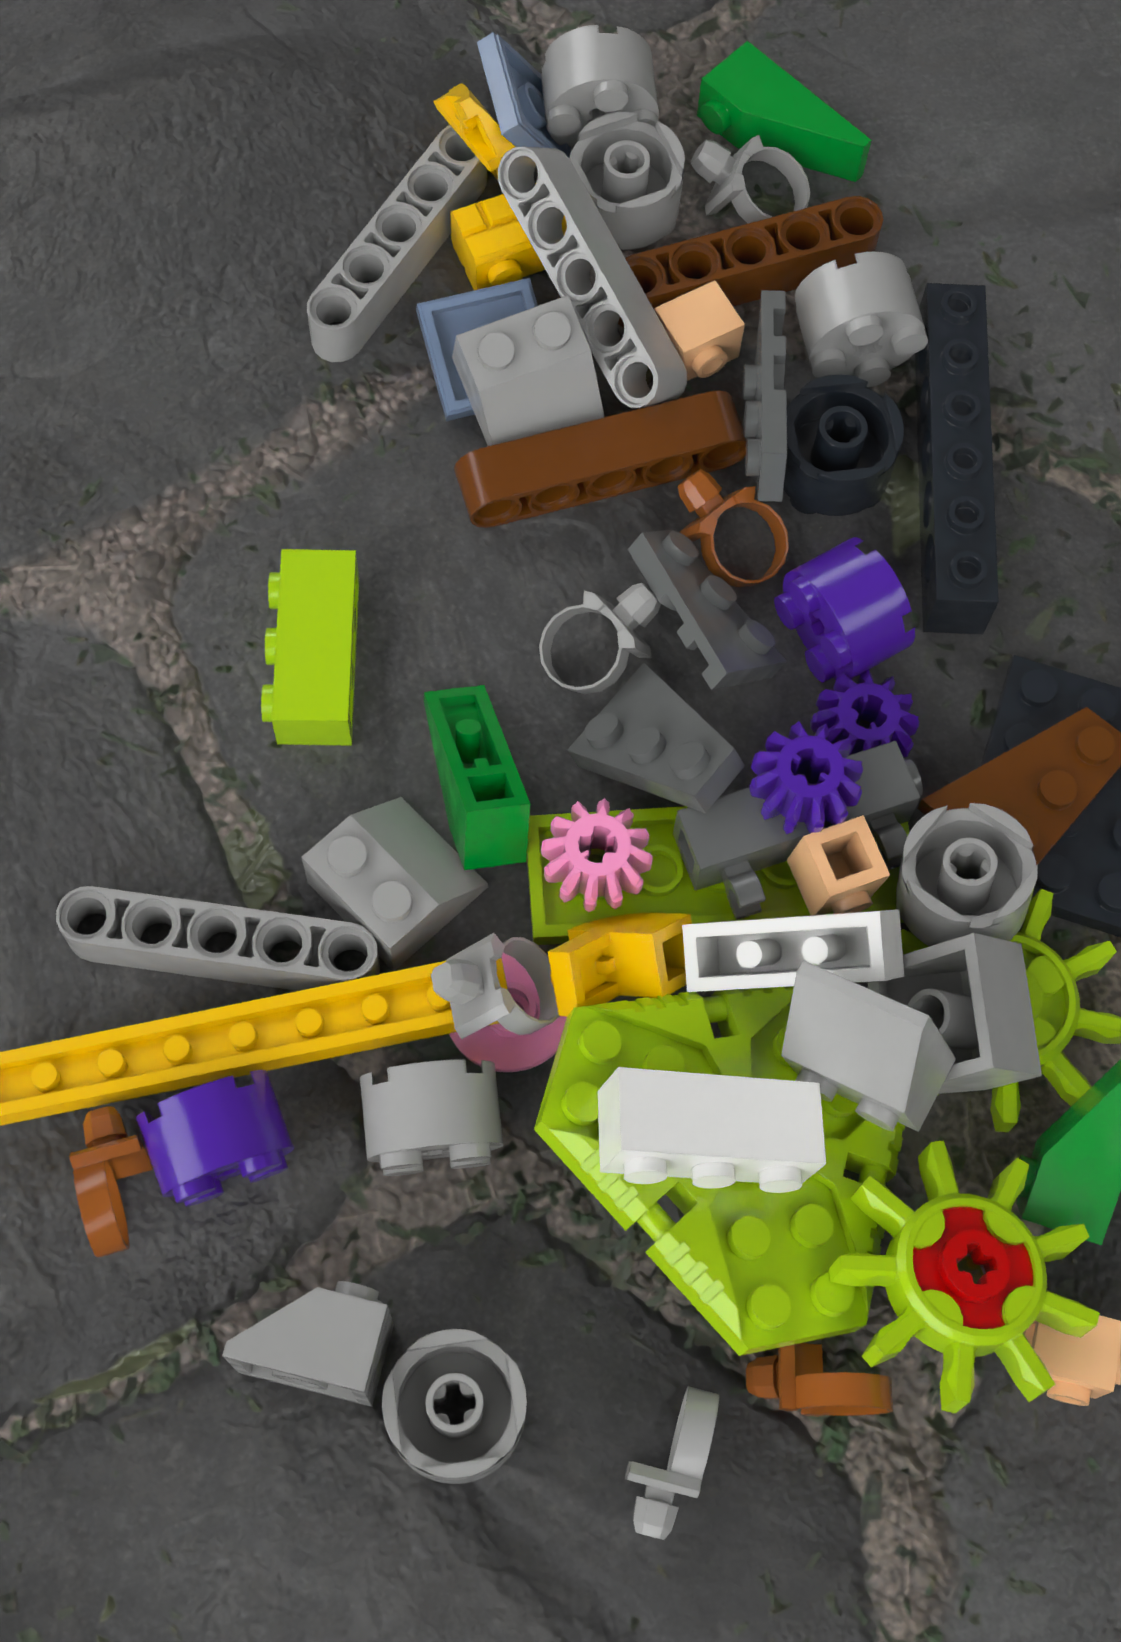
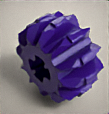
M869 669L860 674L857 684L843 673L836 679L833 687L834 691L825 689L819 694L816 702L819 711L813 714L810 728L812 732L816 733L820 726L827 724L829 729L827 741L832 744L850 738L852 748L849 755L896 741L904 758L908 757L914 745L910 736L916 734L919 727V717L908 713L913 704L912 693L894 695L892 693L895 687L893 676L884 680L882 685L873 683V677ZM860 720L869 722V729L859 726Z
M800 721L791 726L789 738L774 731L767 737L766 751H759V753L754 755L751 769L758 776L751 781L749 788L751 797L766 799L761 809L763 820L774 818L779 814L785 817L783 830L786 835L793 833L798 822H805L809 833L821 832L824 827V820L833 825L841 824L846 821L848 816L847 807L856 806L860 800L862 789L855 782L860 780L863 773L862 761L846 759L852 748L850 738L840 740L834 744L827 741L829 737L827 724L820 726L815 736H808Z

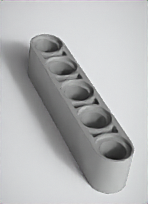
M451 125L444 128L437 135L311 294L307 302L311 343L315 353L322 359L330 362H344L352 359L360 352L451 234L450 211L474 204L484 192L487 186V168ZM333 322H341V323H342V324H339V325H328V324H331V323H333Z
M514 147L508 150L501 158L498 167V182L501 191L560 297L569 295L591 352L614 394L621 403L636 408L677 400L683 394L687 384V371L684 362L570 159L564 152L556 148ZM537 166V169H538V179H537V182H536V184H535V181H534V170H535V167ZM564 216L567 222V229L565 235H563L562 232V220ZM592 266L595 271V283L593 287L590 282V270ZM620 317L622 318L624 323V334L622 338L620 337L618 332V321ZM648 367L653 375V386L651 390L646 382V372Z
M94 886L79 887L69 891L61 899L56 910V922L70 948L81 959L90 962L295 991L380 974L377 943L372 933L364 926L352 922ZM92 914L106 916V921L99 931L90 935L77 933V928L84 918ZM156 923H165L172 926L169 935L163 941L156 944L141 942V936L149 926ZM219 932H229L237 936L235 943L230 949L222 953H211L204 949L207 940ZM283 941H293L302 947L300 953L288 962H276L268 957L271 949ZM346 950H357L367 957L365 963L354 971L344 972L332 965L334 959Z

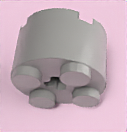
M588 25L564 33L549 45L545 53L546 61L542 67V89L545 120L547 123L546 128L551 138L558 145L561 146L567 143L573 149L578 141V135L585 125L598 117L610 113L638 114V121L653 126L656 125L659 109L652 52L643 37L628 28L617 26L618 34L599 33L598 25Z
M630 112L606 114L585 125L578 135V141L573 149H571L569 159L620 250L646 247L670 234L676 226L679 213L685 164L683 147L674 132L657 120L655 126L638 121V114Z
M884 252L855 254L857 264L839 269L836 260H833L811 272L796 289L797 318L814 377L820 378L838 374L851 375L868 381L867 387L877 386L890 378L891 369L902 364L914 353L921 351L927 346L928 337L906 266L899 257Z
M970 803L969 808L947 810L948 806L927 813L911 829L904 844L896 888V909H899L900 918L908 929L929 947L971 933L1010 941L1019 931L1025 920L1037 881L1038 864L1036 865V859L1032 850L1033 843L1028 832L1015 818L998 808L986 804Z
M440 1060L387 1068L388 1082L375 1084L372 1072L360 1077L367 1160L370 1162H380V1168L383 1170L384 1176L420 1173L424 1171L423 1160L450 1157V1167L452 1169L491 1164V1150L503 1146L494 1062L481 1060V1073H467L466 1060Z
M446 1329L433 1332L418 1339L398 1359L384 1385L382 1414L391 1442L400 1457L414 1471L437 1482L448 1484L468 1483L493 1473L512 1456L524 1429L527 1399L525 1384L518 1366L500 1346L474 1331ZM452 1390H460L463 1401H474L476 1405L475 1409H469L464 1413V1423L458 1425H450L447 1414H435L436 1407L446 1404L447 1392Z

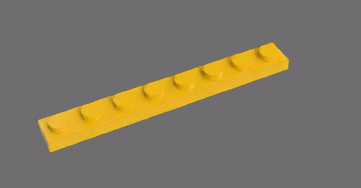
M501 957L496 960L497 977L501 988L508 989ZM446 961L0 1052V1126L202 1085L232 1075L234 1078L250 1075V1071H270L454 1033L456 1030L450 1002L439 997L434 992L431 979L433 969ZM495 1021V1022L491 1023L490 1025L498 1024L499 1022H498V1021Z

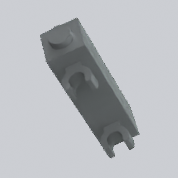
M893 741L849 755L846 758L862 761L863 766L861 778L855 782L861 787L862 794L856 806L847 807L848 816L846 821L864 815L888 870L901 865L907 834L900 824L910 821L923 792L921 777L916 765L911 759L904 760L897 742ZM749 788L719 797L706 813L689 807L678 810L673 829L674 839L694 890L697 891L723 882L736 920L760 913L762 910L759 903L764 902L766 898L755 871L787 861L802 837L810 834L805 822H798L793 833L786 835L783 830L785 817L782 814L763 820L761 809L766 799L751 797ZM824 820L823 829L833 826V824Z

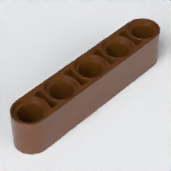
M851 196L636 253L625 259L653 309L714 280L732 306H737L761 299V290L785 292L796 290L811 272L833 260H836L838 269L857 264L855 254L875 252L884 219L881 209L875 202L865 197ZM620 317L618 325L624 328L623 320Z
M717 390L479 448L462 456L456 462L454 471L472 524L477 527L488 528L685 479L700 469L709 473L730 467L746 456L747 437H744V428L731 394L726 391Z

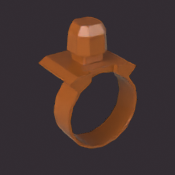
M700 469L678 485L679 496L689 513L695 510L698 515L696 519L679 531V533L685 535L692 542L701 539L702 557L709 571L731 586H753L775 576L784 565L789 550L788 531L781 517L769 505L754 500L756 486L744 487L722 497L719 494L722 490L721 486L709 473ZM745 507L757 512L768 523L774 535L775 554L772 565L757 580H744L733 576L721 565L716 555L713 534L717 525V519L725 510Z
M113 1106L91 1110L86 1114L83 1127L87 1148L69 1154L81 1218L90 1246L98 1258L128 1250L130 1246L126 1215L116 1180L153 1170L147 1149L138 1134L128 1136L124 1120Z
M799 1343L778 1348V1355L756 1358L748 1363L746 1367V1388L748 1392L764 1399H778L780 1410L797 1411L801 1409V1415L814 1417L824 1415H878L893 1411L891 1377L869 1373H823L822 1344Z

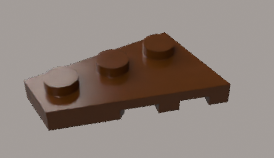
M1085 707L923 798L917 809L926 815L934 809L948 806L947 810L969 808L970 803L986 804L998 808L1015 818L1026 829L1033 843L1032 850L1036 859V865H1039L1120 769L1121 732L1088 707Z

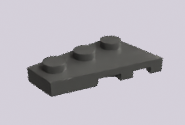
M761 290L755 364H744L743 400H751L745 402L744 437L755 438L747 439L745 472L746 476H757L758 501L782 502L787 459L786 390H784L786 336H782L786 309L785 291Z
M674 530L642 532L628 548L629 553L658 602L671 610L677 611L684 622L678 629L677 634L686 649L695 650L698 647L708 662L709 666L703 671L702 676L711 690L772 678L787 662L774 647L775 639L770 631L761 623L748 617L736 603L737 596L732 587L720 577L710 573L698 559V549L685 535Z
M645 663L637 669L602 711L586 725L585 730L567 749L580 768L703 813L710 809L745 767L735 748Z

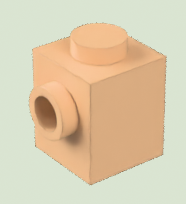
M715 280L654 308L684 362L687 371V381L697 376L700 378L709 377L718 372L727 362L739 357L745 324Z
M864 815L822 829L821 832H813L803 836L787 859L810 915H823L832 911L834 914L861 912L873 904L871 897L890 876Z
M1099 1315L1097 1326L1081 1338L1064 1334L1037 1321H1034L1023 1332L1056 1384L1047 1390L1049 1398L1068 1404L1088 1406L1090 1398L1097 1399L1114 1392L1115 1384L1121 1385V1321Z

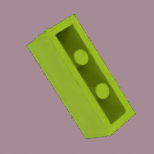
M281 549L280 572L269 573V608L278 609L277 628H266L265 661L266 665H274L273 684H263L261 714L263 722H272L277 744L352 746L359 600V571L356 550Z

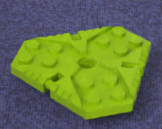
M794 986L716 990L708 997H701L697 992H680L678 995L667 994L663 997L638 998L635 1001L629 1002L624 1000L575 1007L566 1018L534 1130L625 1231L637 1222L655 1243L645 1253L731 1348L741 1356L852 1333L867 1325L874 1286H849L830 1282L829 1267L842 1254L861 1252L880 1255L882 1248L880 1244L881 1239L884 1238L885 1229L862 1212L850 1198L869 1175L884 1186L886 1182L896 1176L899 1161L897 1157L898 1152L901 1151L902 1132L905 1130V1125L897 1122L893 1131L886 1130L857 1114L855 1110L858 1103L838 1094L835 1095L832 1102L821 1099L826 1165L802 1183L800 1189L791 1192H765L760 1189L759 1183L735 1181L734 1184L723 1188H700L692 1184V1178L667 1177L664 1181L653 1184H634L625 1181L624 1174L600 1172L597 1091L618 1067L795 1081L798 1075L781 1056ZM717 1022L722 1038L714 1039L710 1023ZM844 1169L860 1174L858 1182L843 1177ZM665 1194L684 1214L676 1223L657 1203Z

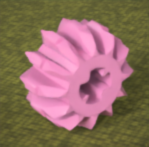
M605 798L598 802L595 814H589L586 807L577 801L576 804L572 805V821L556 816L551 822L550 830L554 837L543 840L541 855L550 861L544 867L546 881L549 883L563 882L559 897L564 903L572 900L578 893L583 894L584 909L588 913L595 910L597 897L604 896L608 905L616 910L622 905V890L637 895L642 890L644 882L639 873L650 871L653 859L650 853L642 850L648 845L649 833L646 828L630 829L634 817L630 808L621 811L615 818L609 816L610 806ZM591 849L605 851L602 863L588 861Z

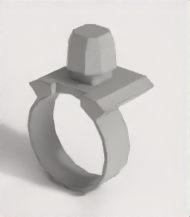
M759 135L751 138L733 156L730 155L731 151L719 143L705 140L699 145L691 159V165L700 176L709 183L715 182L705 204L706 216L717 214L732 201L738 215L747 223L772 217L763 213L752 202L746 191L742 170L744 164L750 161H764L775 166L787 178L793 189L794 211L807 208L810 188L808 178L802 166L789 153L779 148L763 147Z
M639 583L629 587L616 598L619 602L616 607L597 594L584 591L583 604L566 607L554 615L544 628L539 644L541 664L548 676L560 686L570 691L583 694L601 692L614 684L626 668L629 653L639 658H652L650 646L635 631L638 625L645 628L658 613L661 606L654 593L645 584ZM593 612L604 615L612 621L618 631L619 650L615 664L604 678L593 685L582 687L567 685L559 679L552 666L550 650L554 635L564 622L577 614Z
M492 933L448 958L446 962L435 967L432 971L433 990L439 997L450 1002L454 1027L461 1039L495 1021H498L505 1029L518 1035L532 1034L560 1017L558 1015L554 987L551 982L549 957L536 943L524 937H511L501 942L496 934ZM503 953L515 958L526 969L533 980L540 999L539 1019L528 1015L516 1004L508 989L501 988L497 977L496 960L500 959Z
M690 1386L687 1387L674 1432L667 1470L633 1461L628 1462L625 1479L646 1485L644 1496H636L633 1514V1524L636 1533L664 1540L672 1531L679 1507L672 1505L675 1493L698 1498L714 1433L719 1406V1394Z

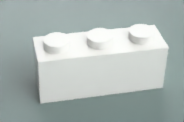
M899 909L682 925L687 992L794 986L796 972L803 960L854 983L887 981L904 977Z
M618 1067L597 1091L600 1172L624 1174V1180L630 1183L653 1184L664 1181L667 1177L692 1178V1184L700 1188H723L734 1184L735 1181L759 1183L760 1189L765 1192L784 1193L800 1189L802 1183L826 1165L820 1083Z

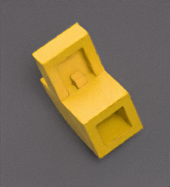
M652 912L624 914L590 921L567 930L569 941L548 951L551 969L550 976L554 987L558 1015L567 1017L575 1007L607 1003L618 996L663 997L687 985L682 925L692 924L691 914Z

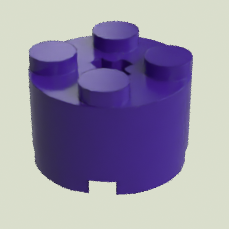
M857 537L842 542L786 573L783 579V593L774 598L775 609L780 620L788 629H796L803 644L808 649L805 651L806 663L812 674L822 683L831 678L836 680L843 673L850 679H853L867 669H871L909 648L915 641V627L905 632L902 616L912 610L902 584L891 566L876 549L865 555L857 548L863 542V540Z
M266 1070L250 1071L254 1082L252 1085L237 1088L233 1075L186 1090L157 1103L161 1113V1117L157 1119L145 1111L136 1117L163 1197L174 1196L176 1203L184 1202L185 1207H189L222 1195L224 1190L221 1181L241 1174L243 1178H249L250 1183L269 1178L288 1169L284 1156L293 1151L294 1147Z

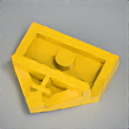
M460 83L433 102L437 110L487 170L498 180V167L501 158L508 150L515 146L501 135L499 124L463 83Z

